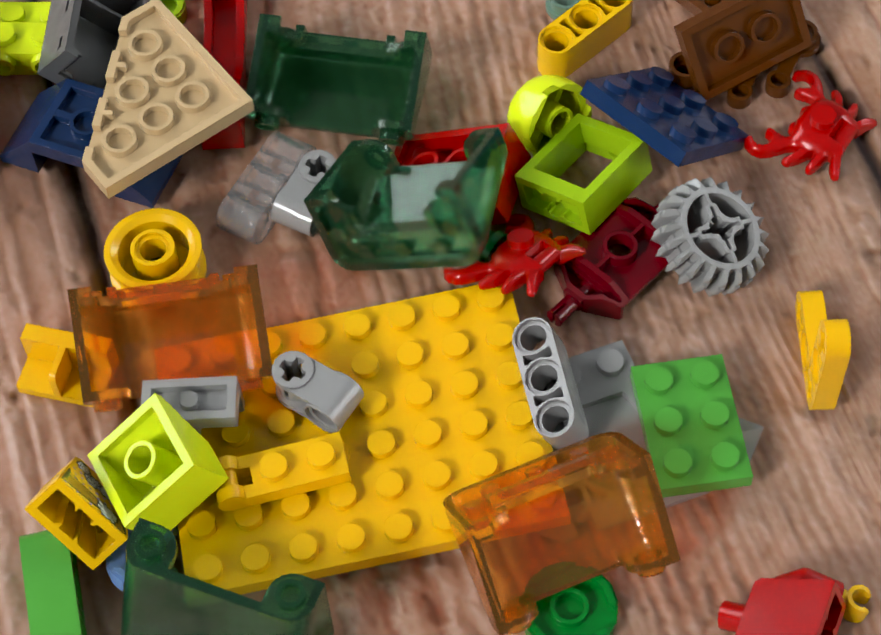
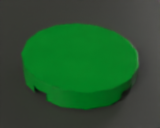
M560 562L544 567L530 578L521 599L520 620L526 635H612L617 626L618 599L612 584L598 570L587 566V569L582 566H575L573 562Z

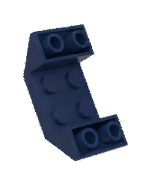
M67 78L39 93L0 154L1 161L39 173L47 158L84 168L82 163L84 150L90 144L93 133L92 122L99 97H103L104 89ZM184 154L116 194L115 197L154 208Z

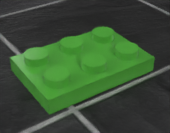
M722 354L631 366L630 379L657 498L750 486L752 484L753 473Z

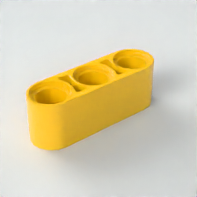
M633 0L579 1L539 33L537 49L538 71L542 75H559L562 77L572 74L630 28Z

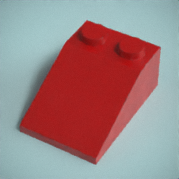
M509 123L400 136L375 202L379 207L468 226L476 218L483 219L489 225L508 224L519 193L514 175L531 159V156Z

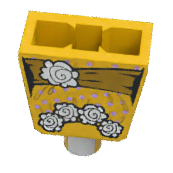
M78 457L73 458L48 481L24 509L92 570L98 567L128 539V529L124 528L96 471L92 470Z

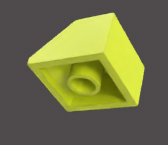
M156 393L87 455L124 528L159 540L229 479L209 442L161 395Z

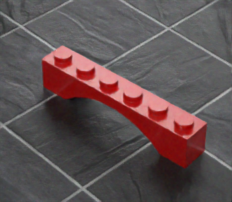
M203 0V47L246 92L247 0ZM245 117L202 142L203 150L245 148Z

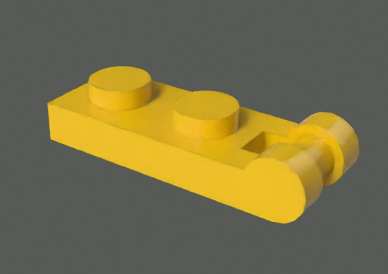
M340 431L239 457L232 455L217 457L229 478L216 492L218 508L223 511H235L352 481ZM252 477L253 484L245 486L238 484L237 479Z

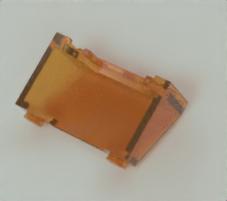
M257 264L233 267L234 273L222 275V281L219 280L218 273H212L207 278L116 290V287H107V296L103 297L102 291H92L91 286L67 289L83 404L93 405L94 413L123 409L122 401L141 398L143 380L237 376L242 392L263 389V380L272 378V363Z
M606 432L591 436L449 494L443 501L449 524L491 626L499 635L506 633L516 634L528 629L539 613L536 601L622 566L631 573H637L638 576L647 578L662 573L666 566L681 560L651 454L619 432Z

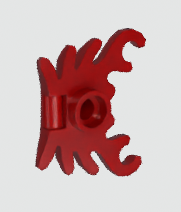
M797 70L792 76V81L795 83L803 81L808 83L810 87H799L794 92V98L808 103L810 106L801 108L798 119L789 125L787 131L789 136L780 135L774 129L768 128L765 138L769 143L764 145L757 144L752 136H747L744 139L745 150L751 156L759 159L793 153L781 160V164L784 167L797 166L807 160H811L805 168V174L812 175L825 163L829 162L828 171L830 179L833 182L838 181L845 150L853 139H857L866 131L876 127L877 121L873 118H864L857 122L855 120L859 108L857 103L850 104L847 110L844 109L843 98L838 90H832L830 94L831 100H828L824 96L822 82L818 75L809 70Z
M512 214L505 229V233L508 234L507 240L498 246L489 262H480L472 257H468L466 268L453 269L450 264H447L443 268L444 279L454 285L478 282V286L482 290L502 285V294L511 293L526 284L527 296L534 297L541 282L544 280L545 271L554 264L562 265L567 261L586 254V250L583 246L569 243L568 236L560 235L553 238L550 228H544L542 233L535 230L533 220L527 215Z

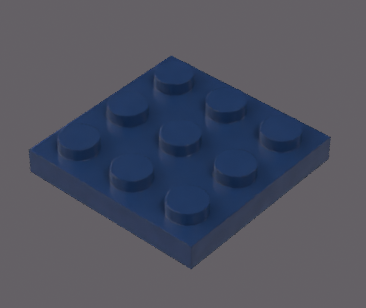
M660 67L588 79L580 95L678 167L740 151L744 147V139L749 136L738 128L739 124L734 118L711 109L705 104L706 100L702 95L682 88L673 81L674 77L671 73Z

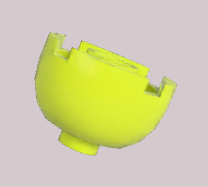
M542 75L528 80L518 89L509 106L507 123L510 124L531 156L536 155L577 113L591 118L592 107L586 104V98L580 95L583 87L559 75Z

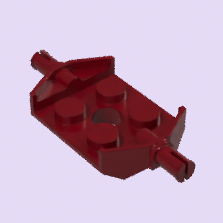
M637 197L626 198L591 235L581 232L570 242L571 244L583 246L586 254L567 261L562 265L554 264L553 269L563 290L564 298L551 310L547 311V317L552 323L555 321L556 326H561L567 318L579 310L617 320L623 318L624 307L665 270L668 264L666 258L656 257L661 245L651 240L653 233L657 230L651 222L658 213L656 211L659 207L658 204L653 206ZM623 244L628 246L631 252L624 256H617L612 254L608 248L612 245Z

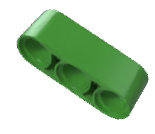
M48 530L21 535L19 537L30 635H87L76 555Z

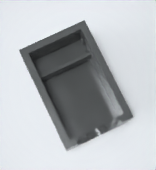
M51 0L37 74L55 84L68 78L105 89V75L112 50H116L121 18L150 0Z

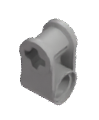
M312 150L300 159L290 179L275 198L271 211L272 221L311 237L318 233L326 214L340 192L339 180L336 177L338 171L337 161L331 153L324 150Z
M285 352L278 356L272 365V377L276 384V396L279 402L284 407L309 419L326 432H339L364 397L363 389L351 377L342 372L332 370L303 352Z

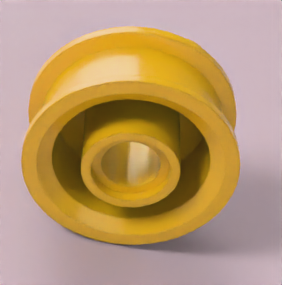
M163 208L145 209L125 217L111 230L104 245V260L110 273L113 289L125 303L140 310L164 311L180 306L193 298L201 288L206 277L207 262L202 249L200 233L189 218L173 210ZM161 257L158 260L151 261L153 258Z

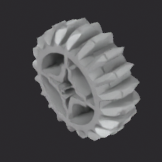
M711 177L703 179L701 182L694 178L685 184L676 186L659 203V207L656 209L658 213L651 222L653 227L657 229L653 233L651 240L661 245L656 257L666 258L668 262L665 272L675 271L679 275L678 285L689 281L693 293L701 292L705 289L709 297L719 293L725 296L735 292L740 287L744 288L761 271L765 265L763 259L769 252L767 246L763 244L769 233L759 228L764 217L753 214L752 208L755 202L745 203L741 199L742 190L730 192L727 181L716 185Z

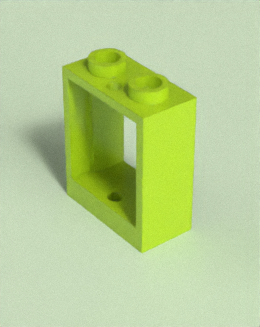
M577 113L514 176L523 208L591 235L653 170L648 144L632 132ZM585 151L612 160L586 188L559 178Z

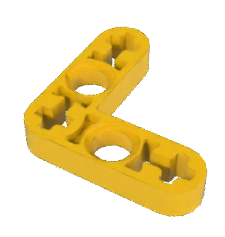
M822 290L797 291L795 315L809 410H834L851 355L849 322L847 319L827 320Z

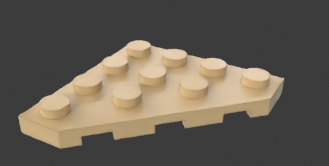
M151 0L121 18L116 50H112L105 75L106 86L103 97H99L92 122L93 133L90 144L84 150L82 158L84 170L108 199L254 111L253 99L160 0Z

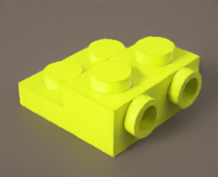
M0 2V75H39L37 71L51 2Z

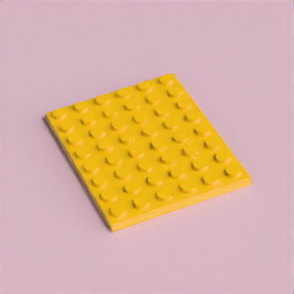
M477 284L154 351L158 380L237 376L245 400V410L239 412L238 427L202 428L201 436L209 442L217 457L225 455L239 457L331 434L322 430L304 416L284 407L279 402L276 396V384L272 377V365L275 359L285 352H303L332 370L348 375L364 391L363 399L340 429L352 481L235 511H223L218 508L217 489L178 524L187 596L190 604H200L570 525V515L552 445L538 433L534 426L512 344L514 329L520 323L512 292L502 294V285L482 290ZM251 476L237 479L238 484L241 486L253 484Z

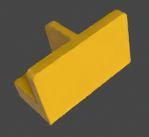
M26 323L20 340L27 354V360L16 384L18 391L24 394L97 409L103 408L120 365L113 340Z

